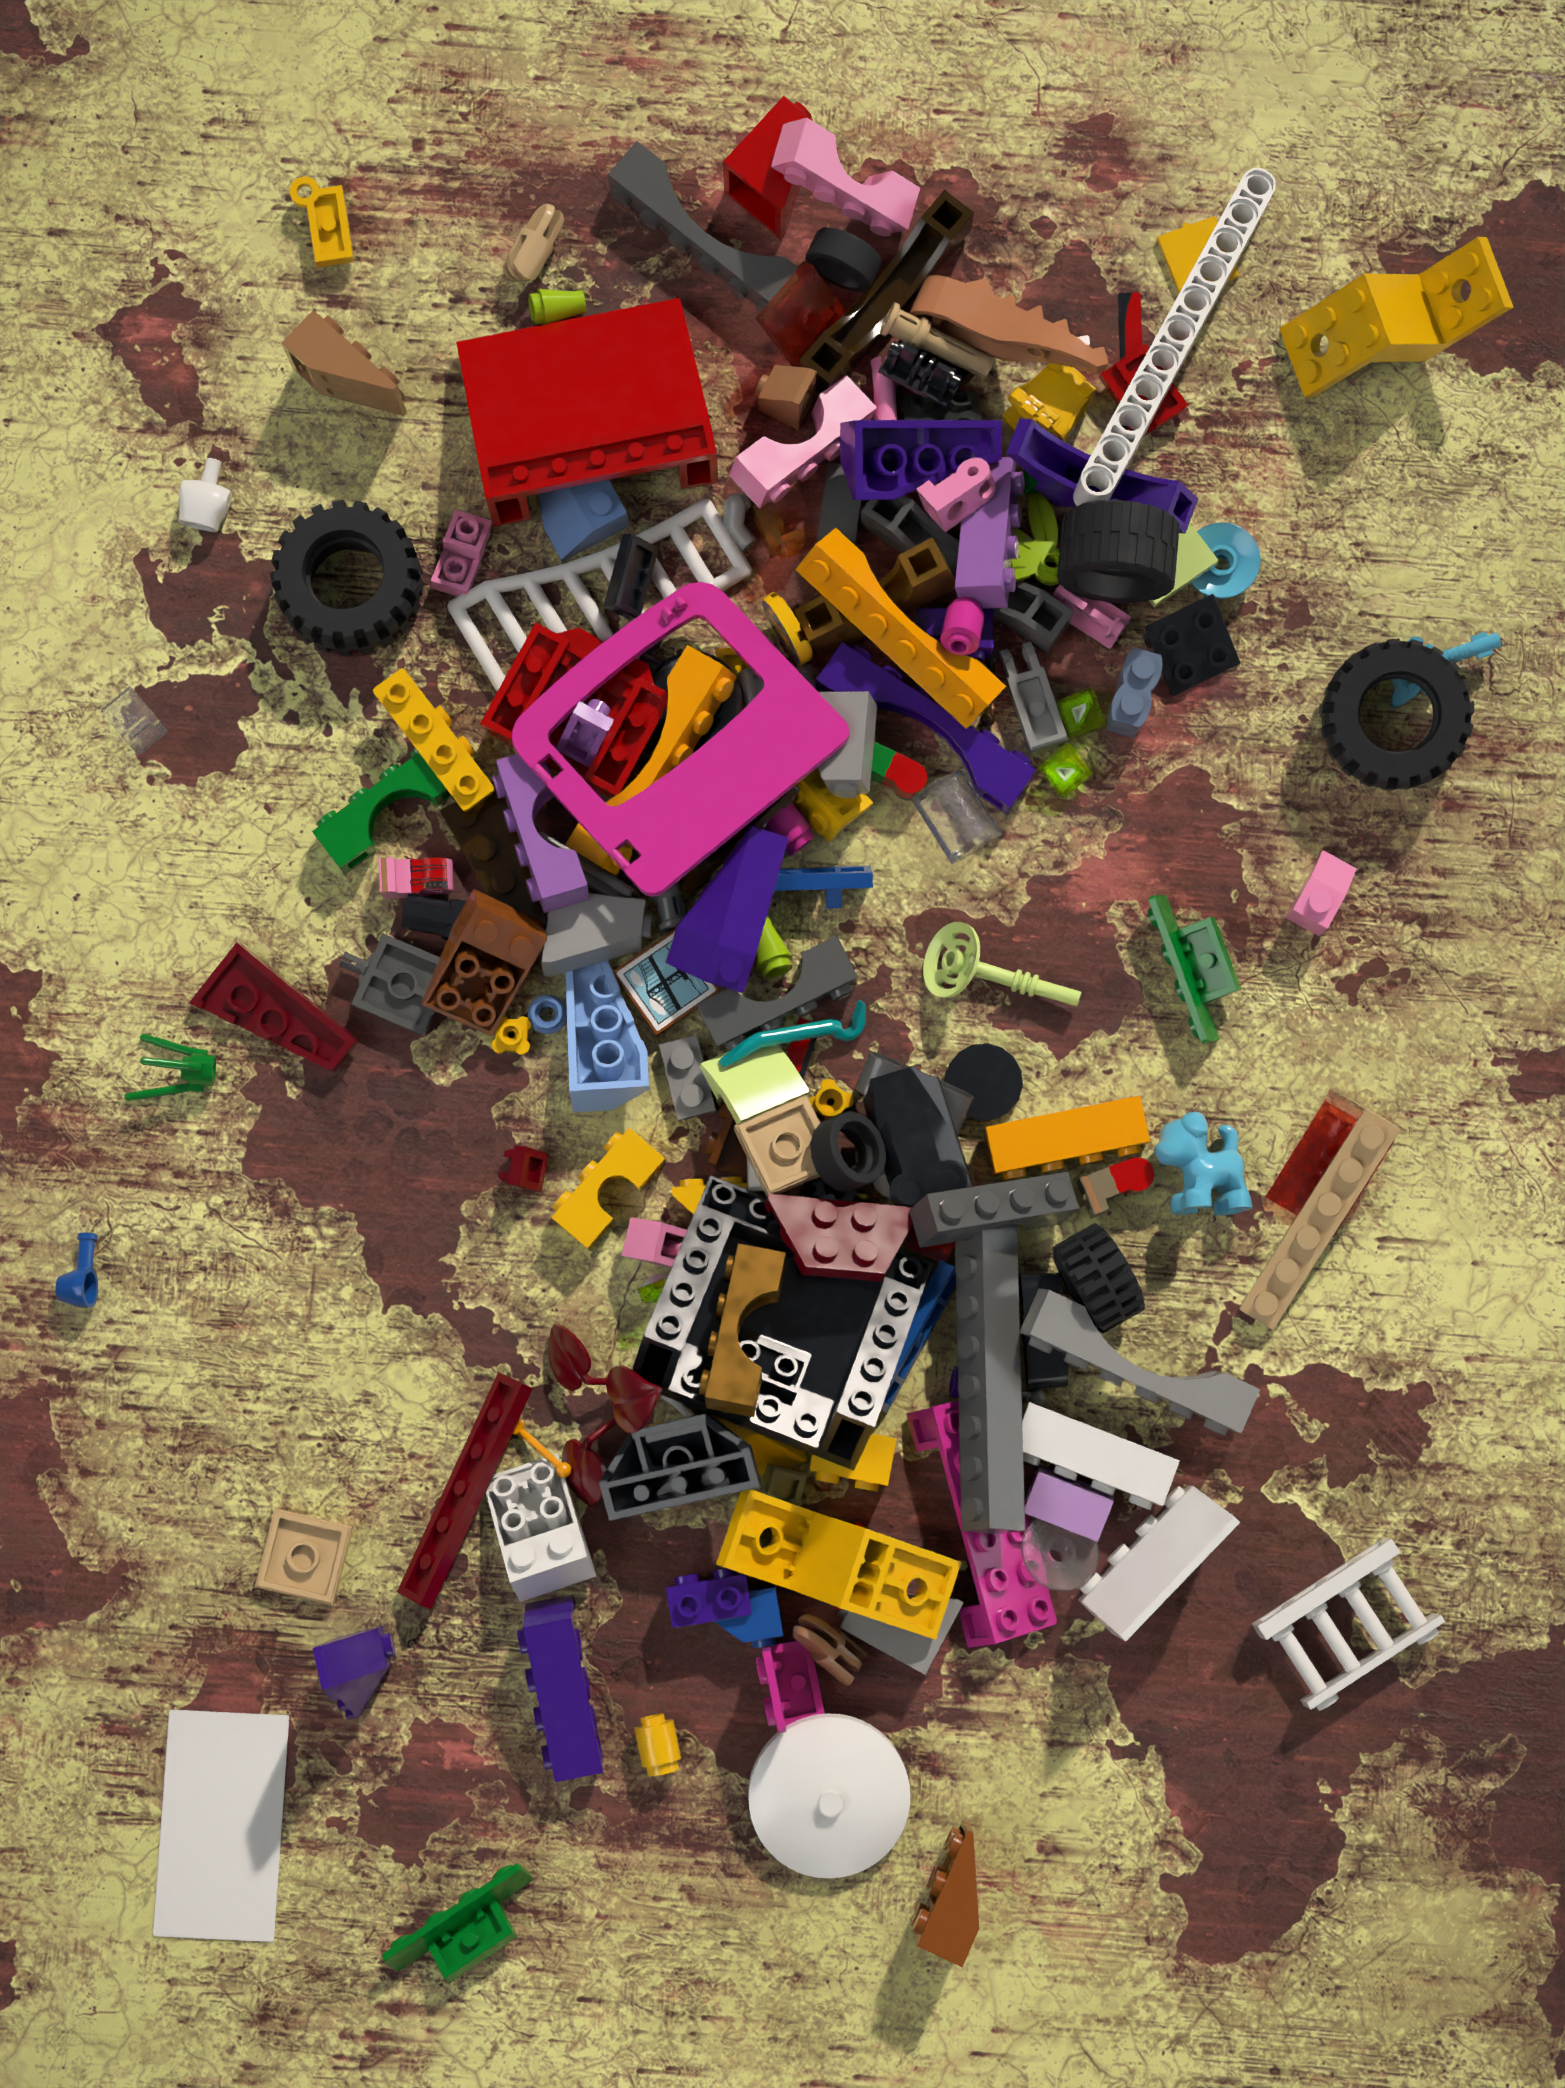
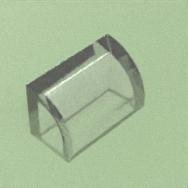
M963 770L934 780L911 799L951 864L967 858L1002 835V832Z

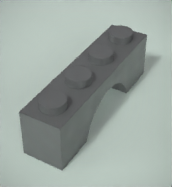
M836 935L802 952L800 978L793 989L783 997L772 1001L760 1002L750 1000L737 991L726 989L696 1004L697 1011L717 1051L726 1047L729 1052L747 1039L748 1036L760 1030L763 1032L781 1028L784 1025L782 1019L796 1013L797 1017L801 1018L814 1012L819 1008L817 1002L829 996L835 1001L854 991L852 985L857 983L858 976Z
M1068 1172L926 1194L909 1212L919 1246L922 1248L956 1242L979 1231L1003 1225H1024L1025 1230L1060 1225L1075 1213L1079 1206Z

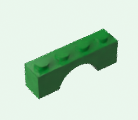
M416 748L410 753L412 758L400 767L398 764H394L382 772L379 776L380 781L370 789L366 787L359 789L349 797V804L337 813L335 810H332L317 821L316 825L318 827L312 832L344 875L376 853L373 841L374 826L378 816L388 805L403 798L415 797L428 800L439 806L451 797V794Z

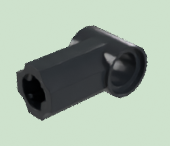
M408 894L403 907L401 926L408 930L440 935L444 940H448L453 925L466 900L450 899L447 902Z

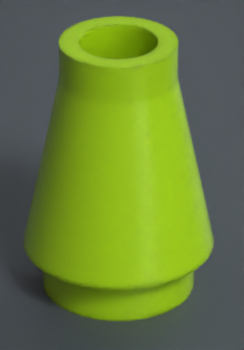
M537 289V293H532L528 296L530 316L534 325L559 322L572 316L586 313V301L582 290Z
M766 918L755 956L756 970L762 973L763 978L771 979L781 976L792 969L790 961L793 956L773 927L771 919Z

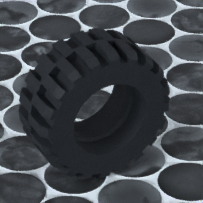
M344 500L332 501L333 508L326 510L323 509L322 504L311 508L312 516L304 519L300 514L292 521L295 527L294 531L289 533L284 530L278 540L282 548L273 552L271 562L275 570L270 573L271 585L275 590L274 597L286 620L297 631L299 637L307 643H315L318 650L329 653L332 649H335L340 656H351L352 650H360L362 655L374 653L373 645L381 642L385 648L392 644L394 641L391 636L397 631L403 635L410 627L408 623L409 616L415 617L420 608L418 597L423 595L424 588L421 579L423 572L419 558L404 528L397 520L391 521L388 513L377 507L374 511H371L367 503L355 501L353 507H347ZM345 549H360L375 555L382 565L383 579L377 592L368 601L354 608L335 609L323 605L316 598L312 588L313 577L319 565L327 557Z
M1400 638L1388 639L1386 642L1378 644L1375 642L1354 653L1335 672L1325 689L1323 703L1320 706L1319 717L1322 719L1321 735L1322 739L1326 740L1329 748L1327 751L1332 760L1336 759L1342 766L1341 770L1348 776L1352 775L1360 780L1359 783L1368 787L1375 786L1381 788V790L1390 791L1417 787L1448 770L1466 748L1464 745L1467 738L1471 736L1473 729L1471 717L1475 713L1474 701H1470L1468 693L1471 690L1467 679L1463 681L1458 672L1460 667L1454 660L1449 662L1442 656L1444 652L1436 647L1431 649L1423 646L1421 641L1411 639L1407 642L1400 641ZM1388 679H1404L1415 683L1427 694L1432 705L1433 721L1428 735L1419 745L1406 751L1392 752L1377 747L1366 737L1360 724L1359 712L1364 696L1374 685Z

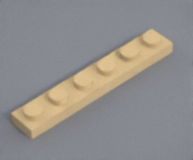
M1365 1107L1240 1305L1239 1310L1274 1330L1398 1135L1399 1127Z

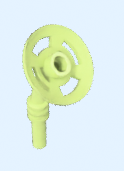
M957 921L947 924L937 932L929 944L924 959L923 976L928 990L935 996L941 998L954 997L967 987L973 976L1011 987L1012 992L1020 990L1022 995L1028 992V997L1039 995L1078 1007L1082 994L1081 991L1040 980L1039 975L1036 974L1031 977L1030 972H1026L1023 975L1022 970L1019 969L1013 972L980 962L979 937L974 928L966 923ZM967 934L970 940L956 939V935ZM945 946L948 950L942 958L943 969L937 970L939 956ZM965 946V952L960 951L959 947ZM953 973L958 974V978L952 979L950 976ZM946 982L956 985V987L945 989L941 983Z

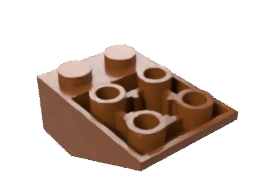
M473 889L453 925L421 1004L492 1036L547 940L543 921Z
M962 1820L959 1829L951 1828L943 1847L947 1855L942 1867L937 1864L935 1865L927 1883L930 1896L926 1905L919 1902L910 1922V1925L913 1926L912 1932L918 1947L960 1967H963L979 1931L974 1834L969 1823Z

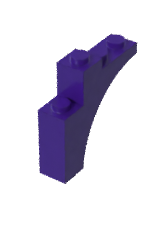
M1019 418L1006 454L1038 481L1036 489L1055 506L1075 507L1073 494L1091 455L1060 440L1038 425L1034 420ZM1126 469L1109 500L1134 501L1163 509L1177 519L1180 527L1179 533L1186 534L1199 498L1180 481L1158 478ZM1088 486L1092 491L1101 492L1095 486Z

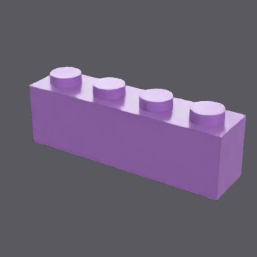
M1002 457V460L988 464L996 484L994 496L961 521L955 590L958 598L971 597L981 604L982 609L1008 608L1009 592H1014L1016 586L1015 570L1011 566L1012 559H1018L1019 554L1018 538L1014 534L1015 527H1021L1022 512L1021 506L1017 502L1018 496L1024 495L1025 481L1023 472H1017L1015 461L1011 457Z

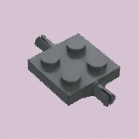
M384 933L375 952L367 960L346 951L342 956L345 960L341 959L339 967L360 975L359 988L351 1005L425 1037L433 1017L438 1012L423 1006L421 1002L440 957Z

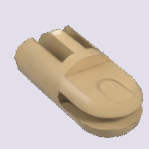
M543 204L532 215L526 228L520 230L503 263V272L508 279L522 282L535 280L554 250L553 243L564 223V216L560 210L555 211V207L551 204Z

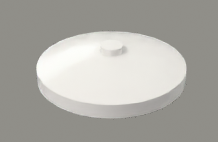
M817 1714L799 1719L787 1725L785 1733L778 1734L777 1732L763 1747L754 1763L748 1789L749 1810L759 1839L770 1854L779 1862L807 1876L841 1878L870 1868L886 1856L894 1847L908 1819L910 1785L904 1763L898 1751L878 1729L860 1719L847 1715Z

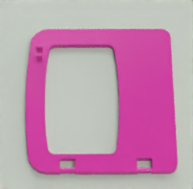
M704 582L684 585L608 638L544 692L516 720L512 731L513 746L521 760L542 780L550 792L607 855L618 864L642 893L651 897L659 896L667 891L848 742L850 736L849 726L846 721L723 591L713 584ZM694 619L706 621L763 681L764 688L721 731L669 773L621 805L615 807L607 805L550 743V734L575 710L579 701L583 703L596 690L645 651ZM550 757L563 770L554 778L541 766ZM627 842L640 855L632 864L618 851Z

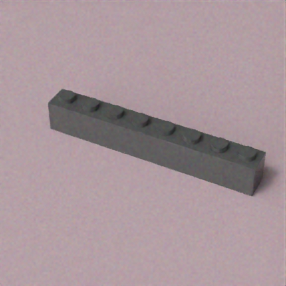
M1017 1224L979 1231L955 1242L962 1532L1004 1534L1025 1531Z

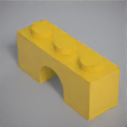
M630 1128L624 1134L618 1130L605 1144L604 1149L607 1151V1154L597 1164L592 1160L579 1174L578 1179L582 1182L575 1191L570 1193L566 1190L552 1206L556 1212L551 1218L589 1251L615 1222L600 1205L602 1188L612 1180L623 1179L629 1181L642 1191L666 1163V1159Z

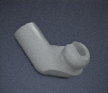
M737 493L731 494L724 502L722 520L725 528L737 545L745 552L757 542V538L744 524L745 515L748 509L751 508V500L746 494Z

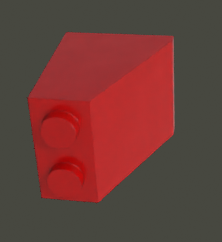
M785 96L774 105L723 160L724 193L780 240L786 234L801 185H795L786 181L782 173L771 167L783 124L803 118L813 121L806 107L799 102L792 103Z

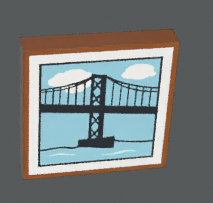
M676 928L613 971L616 980L656 1037L696 1011V1004L721 992L717 985L705 982L665 963Z

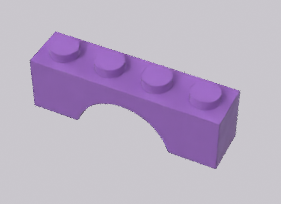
M518 754L496 760L497 775L491 776L498 799L502 797L506 799L509 809L503 810L505 822L509 833L517 832L520 843L514 845L520 866H528L532 878L526 879L532 902L540 901L543 913H547L589 900L588 885L576 850L561 849L549 844L535 829L534 823L538 812L554 795L542 780L521 760ZM545 761V762H543V763L541 764V766H542V767L546 770V772L550 775L549 770H548V767H547V764H546V761Z

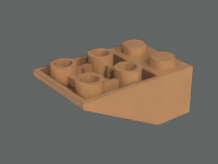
M313 310L281 342L293 370L319 394L401 416L407 412L402 400L404 394L397 386L400 383L397 377L385 366L378 369L369 361L372 356L359 342L354 341L352 344L342 336L344 333L343 329L330 316L327 315L323 319Z

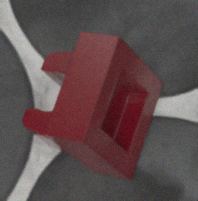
M514 1145V1149L505 1150L503 1157L511 1159L509 1173L500 1172L499 1178L506 1181V1184L542 1192L549 1154Z

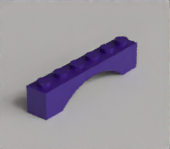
M842 642L817 677L816 690L819 692L869 691L877 705V710H887L908 716L929 727L944 739L958 755L970 776L975 794L1008 815L1035 774L1036 769L1031 766L1032 761L1017 750L1009 752L998 745L1000 740L985 729L977 731L971 726L966 729L950 713L934 703L935 699L919 686L915 689L902 682L903 676L895 669L884 665L883 668L870 661L871 655L863 648L855 644L849 647Z

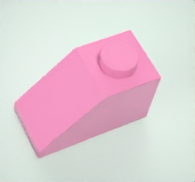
M1322 850L1285 918L1320 936L1328 929L1344 900L1357 868Z
M631 1217L621 1256L671 1269L687 1230L662 1222Z

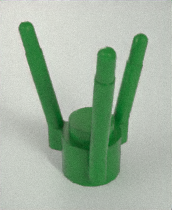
M142 1034L140 1040L190 1057L183 1056L182 1061L142 1057L140 1063L142 1065L181 1070V1080H188V1083L125 1094L124 1099L131 1101L184 1092L203 1093L204 1086L214 1085L216 1055H209L206 1049H194L165 1039Z

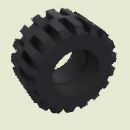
M1093 1223L1052 1247L1054 1263L1066 1288L1076 1303L1085 1306L1094 1326L1100 1333H1105L1144 1311L1145 1301L1141 1287L1124 1255L1111 1236L1102 1227Z

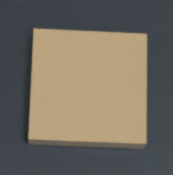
M806 1095L741 1122L734 1127L738 1140L766 1196L768 1194H781L820 1177L811 1159L810 1149L813 1131L820 1124V1121Z
M274 1508L255 1587L334 1605L354 1526Z

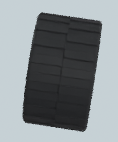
M1099 500L1082 503L1071 508L1063 515L1057 571L1059 584L1067 591L1080 597L1110 603H1140L1166 596L1175 586L1180 528L1177 519L1167 511L1156 506L1134 501Z

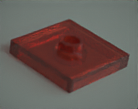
M803 262L755 319L792 367H800V359L825 330L836 323L847 312L814 266Z

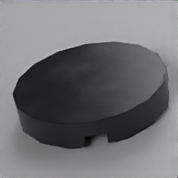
M989 1043L974 1044L958 1052L949 1063L944 1079L946 1083L962 1089L974 1097L965 1118L978 1122L996 1120L1008 1114L1019 1101L1023 1088L1022 1071L1015 1058L1002 1047Z

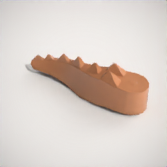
M931 275L925 279L909 313L919 319L922 317L929 319V322L932 323L931 327L1003 361L1045 362L1065 365L1095 374L1107 369L1108 366L1104 347L1093 349L1090 347L1088 335L1076 337L1071 334L1066 319L1055 323L1045 320L1041 305L1028 311L1017 307L1014 295L1011 294L1005 298H1000L993 294L988 279L963 283L949 277Z

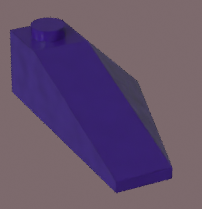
M852 420L840 423L841 465L853 500H893L917 490L918 487L928 480L933 485L943 481L951 474L956 473L959 465L970 458H981L988 464L1002 460V420Z
M752 825L748 828L725 859L720 870L711 882L705 886L699 895L700 897L677 924L666 957V964L705 982L737 992H744L759 946L788 837Z
M383 1626L339 1636L313 1648L322 1691L331 1701L337 1700L338 1709L340 1711L345 1710V1716L348 1720L362 1715L392 1665L390 1658L396 1656L391 1633L385 1634Z

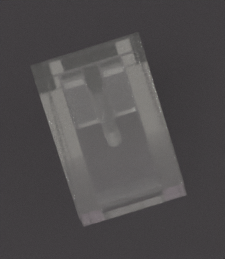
M131 686L100 710L138 755H141L169 732Z

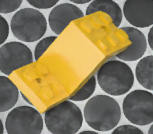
M1477 237L1420 274L1364 273L1280 327L1279 330L1304 398H1311L1327 390L1370 362H1425L1514 307L1487 237ZM1467 280L1471 286V293L1469 298L1464 301L1460 291L1462 284ZM1324 335L1329 341V347L1325 355L1320 351V341Z
M749 1489L740 1491L716 1565L936 1640L961 1562ZM769 1527L772 1531L771 1542L767 1547L761 1548L759 1543L760 1535L764 1529ZM916 1578L919 1584L918 1591L913 1598L909 1599L907 1587Z

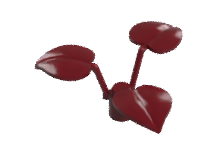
M556 1323L551 1328L548 1347L550 1367L556 1380L569 1391L580 1389L582 1382L586 1385H606L608 1396L611 1399L610 1405L614 1407V1417L585 1438L582 1444L574 1438L568 1440L562 1452V1462H567L571 1466V1473L566 1477L569 1486L579 1499L585 1504L594 1507L603 1498L599 1481L606 1472V1468L598 1453L591 1449L592 1443L617 1423L621 1429L628 1433L640 1431L651 1417L662 1388L646 1381L635 1371L623 1365L613 1367L609 1371L607 1378L591 1377L587 1374L591 1369V1359L584 1344L569 1329Z

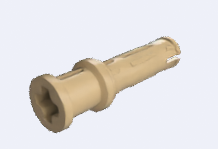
M896 302L892 304L879 334L883 336L890 334L908 343L909 346L916 350L921 348L982 380L987 377L994 363V357L980 352L931 327L932 323L929 322V319L925 317L919 319L901 310L900 304Z

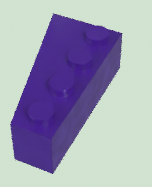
M573 1594L526 1603L523 1629L517 1630L520 1652L522 1655H529L531 1668L525 1669L529 1693H537L539 1703L538 1707H533L536 1728L538 1732L545 1731L547 1745L541 1746L545 1770H553L555 1782L603 1773V1754L594 1706L589 1704L591 1693L587 1669L581 1665L583 1654L579 1628L574 1629L573 1612L575 1609Z

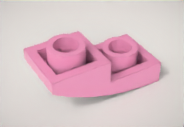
M455 510L443 540V551L431 578L432 589L454 596L468 593L473 586L492 526L491 520Z

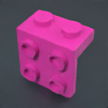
M797 1640L763 1647V1656L756 1658L760 1684H769L771 1697L764 1698L768 1726L777 1725L778 1734L785 1733L786 1726L799 1719L817 1714H825L815 1662L810 1656V1651Z

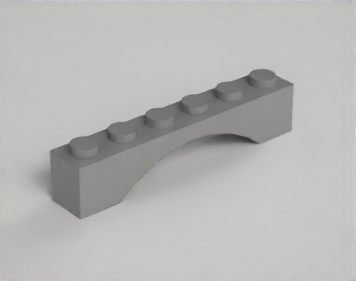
M1038 1289L1020 1330V1333L1030 1337L1028 1343L1030 1346L1048 1354L1051 1353L1053 1348L1065 1353L1066 1356L1063 1361L1082 1370H1086L1088 1365L1101 1370L1099 1378L1121 1387L1123 1381L1136 1387L1135 1395L1153 1403H1156L1158 1398L1171 1403L1169 1411L1189 1420L1195 1414L1206 1420L1205 1428L1223 1436H1226L1228 1430L1242 1433L1260 1392V1389L1223 1372L1210 1371L1195 1376L1168 1377L1143 1370L1123 1358L1105 1341L1094 1326L1085 1306L1051 1290Z

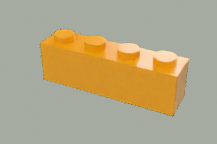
M1140 1095L987 1126L983 1130L992 1175H1002L1004 1181L1026 1177L1027 1169L1041 1167L1042 1173L1065 1169L1064 1162L1079 1159L1080 1165L1104 1161L1102 1154L1118 1151L1119 1158L1142 1153L1141 1146H1145L1150 1142Z

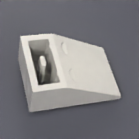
M558 1453L554 1454V1456L560 1461ZM545 1458L494 1474L486 1489V1495L509 1582L519 1601L522 1602L596 1577L587 1541L566 1478L559 1477L556 1473V1468Z

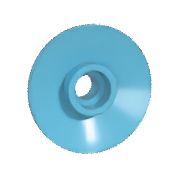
M1225 522L1209 524L1198 530L1197 533L1217 559H1225L1228 567L1224 570H1218L1214 566L1192 581L1191 585L1206 596L1214 594L1217 599L1235 597L1246 591L1255 581L1261 563L1259 547L1254 538L1240 526Z

